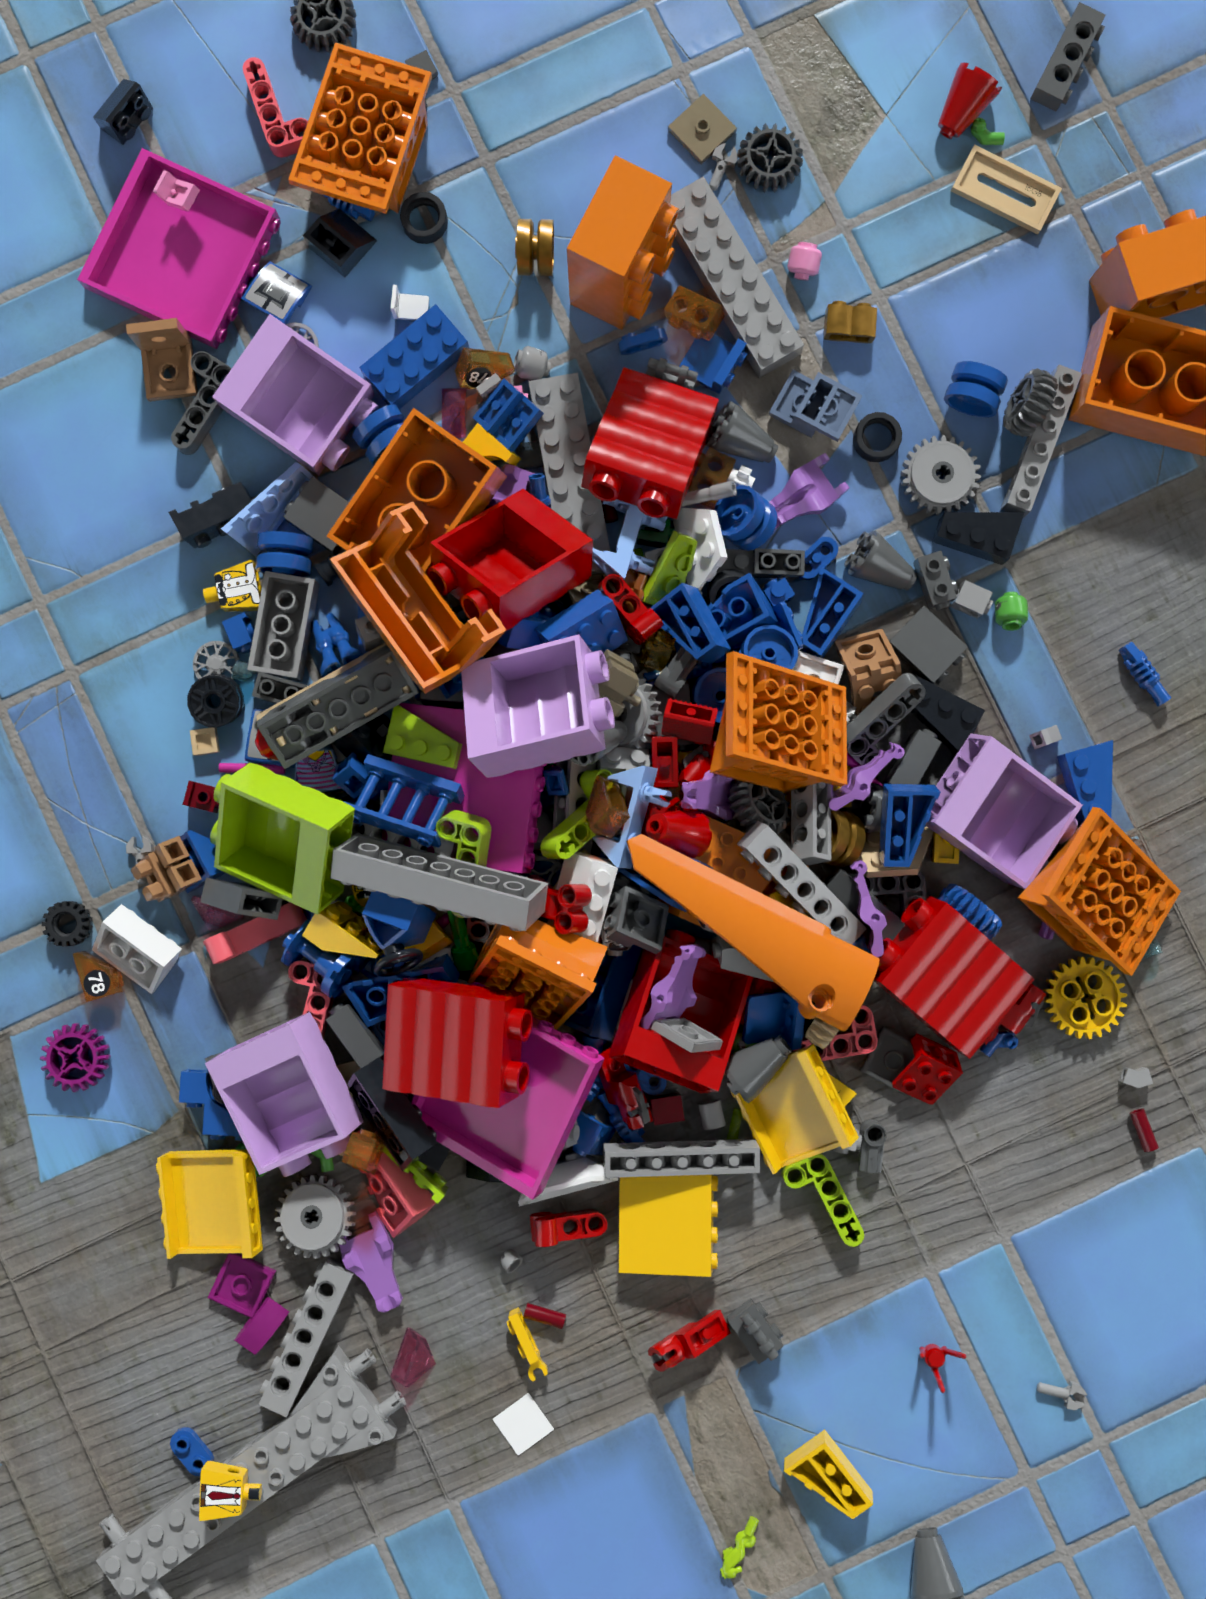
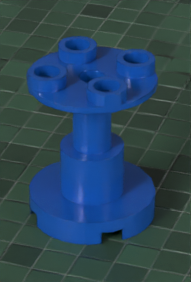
M308 919L294 935L289 934L282 944L285 950L281 962L290 966L293 962L299 961L304 956L315 964L314 971L324 977L321 991L330 998L331 996L336 998L345 992L342 984L353 982L350 977L353 972L359 973L363 959L361 956L344 953L339 957L334 952H324L302 936L310 922Z

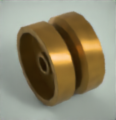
M518 219L517 235L515 237V258L517 259L518 275L530 276L534 270V260H537L539 275L553 276L554 220L541 219L538 223L537 235H534L533 221L531 219Z
M831 809V861L823 863L845 867L851 865L859 858L864 848L866 834L864 824L854 813Z

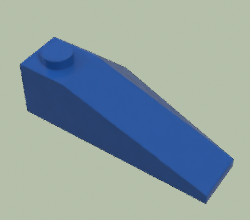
M750 573L727 585L722 591L723 594L715 603H711L708 606L730 647L743 642L747 635L757 627L779 624L770 602ZM675 641L673 645L676 652H678L681 645Z

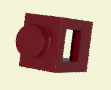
M189 781L182 805L218 813L219 803L214 800L215 787ZM202 793H206L208 795V798L205 802L201 801Z

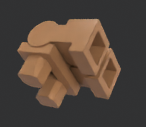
M180 836L157 844L152 853L147 854L138 864L131 868L135 879L139 880L146 877L149 883L148 886L142 889L146 901L157 899L158 902H161L185 891L188 887L202 879L192 859L181 863L190 855Z

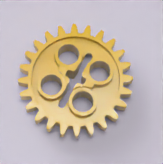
M1078 957L1077 963L1074 959H1068V967L1060 963L1061 972L1052 970L1051 972L1055 979H1046V982L1051 987L1043 989L1045 993L1049 994V997L1044 1002L1050 1003V1007L1046 1008L1045 1012L1054 1014L1050 1021H1059L1057 1029L1062 1030L1066 1027L1065 1034L1070 1036L1075 1031V1037L1079 1039L1082 1038L1083 1033L1087 1039H1092L1093 1032L1097 1037H1102L1101 1029L1110 1033L1109 1024L1117 1026L1119 1024L1115 1017H1124L1119 1008L1127 1007V1004L1121 1002V998L1126 997L1127 994L1119 990L1125 986V983L1116 982L1120 974L1115 973L1111 975L1113 967L1107 966L1104 968L1103 960H1099L1095 964L1093 957H1089L1087 962L1084 957ZM1091 975H1094L1097 979V983L1093 988H1090L1088 985V978ZM1077 976L1080 978V985L1076 981ZM1068 983L1073 986V993L1069 997L1064 994V987ZM1084 993L1089 995V997L1085 999L1086 1002L1081 1001V998L1084 997ZM1100 999H1103L1106 1004L1102 1012H1099L1096 1007ZM1079 1007L1082 1010V1017L1079 1020H1074L1073 1011ZM1090 1011L1094 1015L1093 1019L1090 1018Z

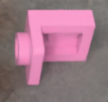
M163 171L153 190L168 206L189 212L200 191L194 184L178 180L168 171Z

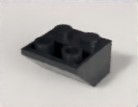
M123 79L93 118L100 129L124 145L127 140L133 138L141 122L148 119L153 107L140 84Z
M340 209L318 217L303 235L307 246L344 278L377 242L372 235Z
M381 714L335 740L333 744L345 757L355 753L357 755L356 758L363 765L368 754L389 760L392 755L383 753L390 720L384 714Z

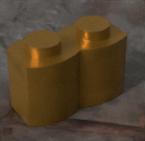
M834 301L832 304H828L825 310L824 339L854 343H873L876 337L877 308L871 307L869 303H858L856 306H850L844 301Z

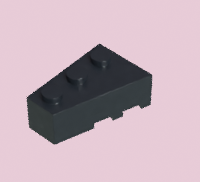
M238 482L212 493V498L199 504L198 500L191 502L192 508L177 513L176 509L168 513L180 535L193 548H204L211 544L212 539L215 537L228 535L221 528L253 500L246 487L241 482Z
M917 676L916 678L924 686L926 694L924 699L911 713L935 733L937 739L941 740L951 750V753L956 756L969 735L974 734L985 710Z

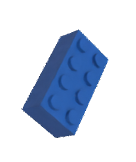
M435 304L359 368L364 378L387 405L394 404L401 409L466 355L470 348L465 337Z

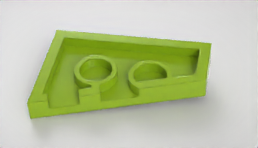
M673 531L643 589L644 598L642 601L655 605L681 583L686 582L687 573L692 569L698 541L690 536Z
M397 705L393 708L383 753L457 769L462 748L461 743L407 711L402 706Z
M384 1146L382 1151L398 1165L386 1146ZM417 1160L404 1172L409 1173L411 1171L414 1174L413 1179L421 1189H430L434 1193L431 1198L438 1204L448 1190V1187L445 1185L447 1181L438 1173L433 1175L426 1169V1164Z

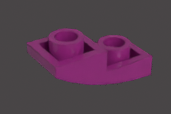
M267 1297L253 1318L248 1319L234 1341L256 1355L289 1314V1311L270 1297Z

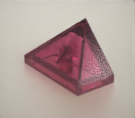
M442 388V428L456 438L467 437V388Z
M193 895L191 899L210 933L244 918V915L201 903L202 896Z
M407 1327L390 1375L404 1387H410L436 1364L426 1338L412 1328Z

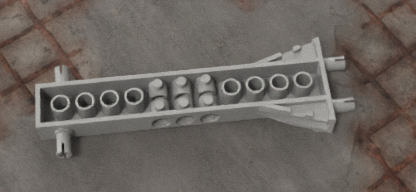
M338 1345L288 1416L283 1417L222 1462L223 1464L248 1469V1483L262 1484L260 1501L247 1500L246 1508L241 1515L199 1521V1479L129 1531H124L113 1513L103 1519L99 1526L112 1543L103 1550L96 1559V1562L122 1599H132L139 1593L146 1591L151 1599H172L159 1581L162 1576L323 1458L378 1445L381 1442L393 1439L398 1428L389 1416L401 1407H404L406 1401L404 1397L400 1398L402 1394L396 1391L380 1404L362 1379L360 1373L377 1362L374 1354L370 1357L372 1352L367 1348L350 1362Z

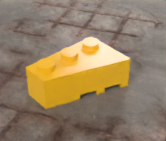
M825 1429L784 1458L785 1473L789 1476L793 1475L802 1481L805 1487L810 1490L813 1489L825 1497V1501L851 1519H854L873 1505L872 1489Z

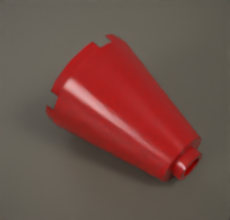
M960 63L957 68L938 122V127L941 129L939 131L940 134L948 139L958 138L999 95L1002 89L1001 86L996 87L998 81L977 66H975L974 70L968 69L969 63Z
M695 809L657 813L652 815L646 824V831L651 839L692 859L702 856L709 848L712 840L709 818L703 812Z

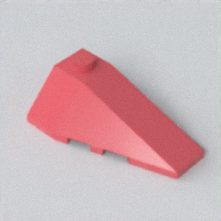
M360 1130L352 1137L354 1145L350 1147L359 1171L366 1174L369 1186L367 1189L369 1194H374L380 1207L376 1210L391 1236L395 1238L426 1215L436 1203L431 1198L432 1194L429 1190L421 1189L415 1183L411 1172L406 1173L402 1171L382 1151V1147Z

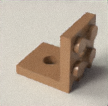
M171 318L126 324L127 335L141 350L147 400L151 402L196 396L198 393L196 373L190 365V360L193 356L192 339L178 319ZM167 368H175L176 373L173 378H164V371Z
M883 629L834 642L837 654L842 664L845 665L844 668L849 676L852 706L856 707L854 714L857 716L877 698L872 697L875 692H883L902 675L901 663Z

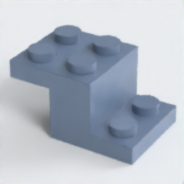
M792 370L768 415L810 438L813 437L815 431H818L838 442L862 395L820 372L812 380Z

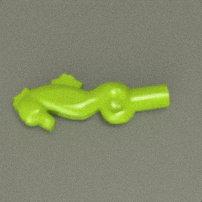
M750 1516L745 1529L737 1533L735 1548L731 1546L723 1550L724 1561L720 1571L724 1579L735 1578L736 1574L742 1572L741 1566L736 1565L744 1558L745 1548H752L756 1543L754 1532L759 1523L757 1518Z

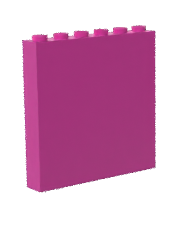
M142 148L77 280L85 289L154 321L177 318L191 338L217 349L219 344L223 343L226 339L227 327L230 321H234L237 316V307L249 287L248 284L251 278H254L258 273L259 262L262 256H265L269 250V241L272 235L276 234L279 230L280 217L276 209ZM163 171L170 172L178 180L194 184L200 190L189 212L168 206L153 192Z
M400 703L399 705L461 743L462 748L457 769L392 755V762L460 783L465 795L461 805L454 802L448 803L443 816L450 811L459 810L487 819L491 825V837L486 867L515 873H530L535 864L533 849L539 835L536 826L537 818L540 817L542 811L540 794L545 787L543 771L547 763L535 768L518 770L506 775L487 778L468 759L464 710ZM389 781V785H388V792H389V790H390V788H391V786H392V784H393V783L390 782V781ZM408 787L402 788L388 816L402 820L416 791ZM430 794L425 796L412 824L425 828L439 798ZM449 821L450 826L454 828V825ZM473 828L474 833L478 835L477 830ZM383 830L382 839L387 841L388 834ZM406 837L404 845L411 847V841ZM432 845L427 848V852L434 853ZM469 852L470 856L475 859L474 855Z
M473 982V983H471V984H468V985L486 987L485 985H483V984H481V983H478V982ZM533 1017L531 1034L526 1042H522L521 1062L528 1063L530 1071L528 1086L522 1095H519V1097L500 1108L484 1107L418 1095L414 1096L412 1105L418 1106L424 1123L433 1128L437 1135V1142L533 1200L543 1193L605 1058L599 1055L595 1048L587 1045L583 1046L576 1042L574 1036L555 1030L550 1022Z

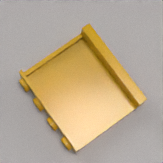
M814 1044L788 1054L787 1060L761 1093L750 1103H747L740 1093L734 1095L731 1092L732 1096L736 1098L741 1108L742 1117L748 1122L752 1131V1137L756 1139L762 1151L763 1160L766 1166L770 1168L772 1174H776L782 1167L840 1146L842 1149L848 1148L859 1138Z
M247 1149L169 1151L157 1158L156 1171L159 1175V1198L162 1203L161 1222L164 1225L165 1234L163 1244L167 1259H171L177 1254L242 1253V1258H253L263 1250L256 1172Z
M713 1174L620 1177L619 1273L711 1277L713 1269L718 1267V1254L713 1253V1243L718 1242V1227H713V1217H718V1202L714 1201V1191H718V1176Z

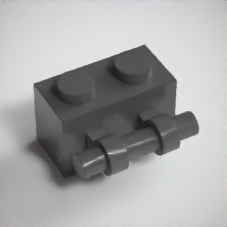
M650 357L647 365V375L691 390L695 389L698 372L689 370L688 366L682 365L679 367L667 363L668 360L660 358V360Z
M750 1298L727 1315V1319L757 1363L761 1364L767 1358L772 1361L779 1356L777 1351L783 1347L782 1340L780 1339L783 1337V1334L775 1323L770 1325L765 1317L768 1316V1313L760 1302L755 1304L752 1298Z

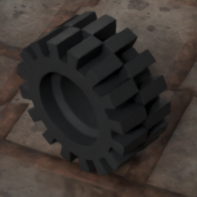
M74 901L57 902L53 907L47 909L48 913L43 915L45 922H42V926H45L46 929L43 931V934L48 935L47 940L54 942L56 946L68 947L84 942V938L89 937L88 931L93 928L90 925V921H93V919L88 916L90 911L84 909L85 906L83 904H78ZM65 914L72 915L76 920V928L69 934L62 932L59 928V920Z

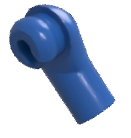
M1009 1031L998 1032L995 1039L988 1042L987 1045L984 1044L980 1051L990 1058L997 1048L1014 1049L1019 1041Z

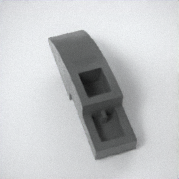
M761 548L749 551L726 549L728 558L716 572L717 574L723 570L736 569L745 574L750 573L753 578L804 576L805 551Z
M258 672L252 696L277 704L308 685Z

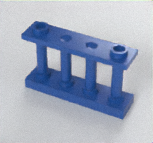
M368 754L364 760V765L369 778L356 804L345 802L355 808L353 823L360 824L362 822L414 839L425 847L432 845L440 848L442 843L438 832L435 831L436 823L442 818L448 803L454 802L461 805L465 796L461 784ZM382 779L392 782L393 784L379 812L366 809L365 807L378 782L382 781ZM408 787L416 791L402 820L388 816L402 788ZM429 794L438 797L439 800L426 827L412 824L424 797Z

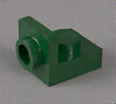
M671 519L666 520L664 533L652 527H645L644 530L639 529L637 544L657 548L666 547L675 530V527H670Z

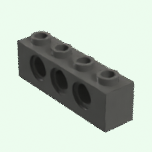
M1081 2L1078 3L1030 98L1031 100L1054 111L1058 110L1061 103L1066 105L1073 90L1069 89L1071 83H1077L1084 70L1080 67L1082 61L1087 62L1094 50V47L1090 46L1093 39L1098 41L1105 26L1101 25L1106 16L1105 14ZM1077 35L1083 36L1084 39H1080ZM1066 56H1070L1074 60H1069ZM1055 77L1061 78L1063 82H1059Z

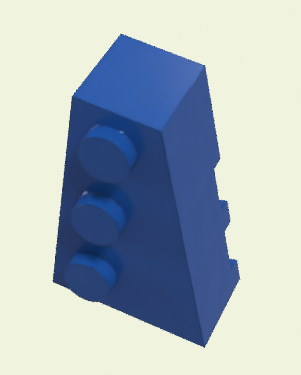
M883 784L879 859L884 867H910L922 839L921 835L925 825L931 817L932 808L941 793L935 785Z

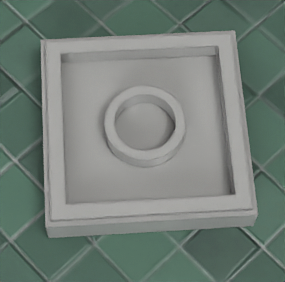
M686 1018L654 1020L651 1027L655 1032L691 1053L720 1050L723 1043L722 1039Z

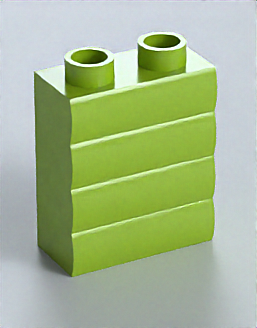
M248 763L233 775L225 774L220 778L214 790V800L219 803L218 820L210 834L211 843L216 845L214 868L318 915L344 892V884L338 880L331 879L332 856L334 848L351 838L355 808L341 800L328 797L316 789L302 786L291 778L275 774L273 771L254 763Z

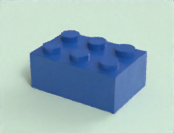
M598 589L534 628L541 644L579 634L592 652L601 650L603 654L606 649L612 651L628 641L613 600Z

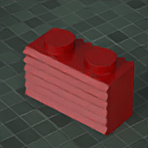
M670 698L667 701L663 716L661 735L677 736V739L693 741L696 744L711 745L718 709L692 704L691 702L687 703L686 701L682 702L681 700L677 701L676 699L672 700Z

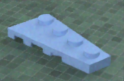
M295 462L222 527L221 530L251 554L257 556L261 551L257 547L258 534L260 532L277 530L285 519L284 511L287 505L297 499L302 484L305 481H310L314 476L302 465Z

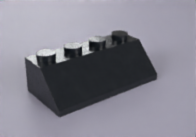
M378 1057L356 1071L347 1083L349 1093L396 1163L404 1171L437 1145V1135L431 1126H427L424 1123L418 1106L412 1105L407 1098L408 1093L382 1089L384 1062Z

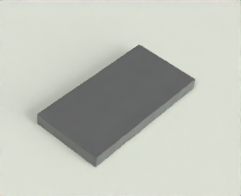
M839 868L825 883V886L867 928L863 932L867 939L865 942L867 945L870 929L868 924L856 912L859 901L856 882L844 870ZM869 892L874 907L883 913L886 918L887 925L882 930L883 939L890 938L893 941L905 924L897 914ZM820 900L815 903L814 911L818 909ZM836 917L831 921L830 927L836 923Z

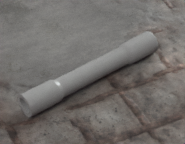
M728 481L712 485L709 488L687 492L682 507L736 496V485L734 481Z

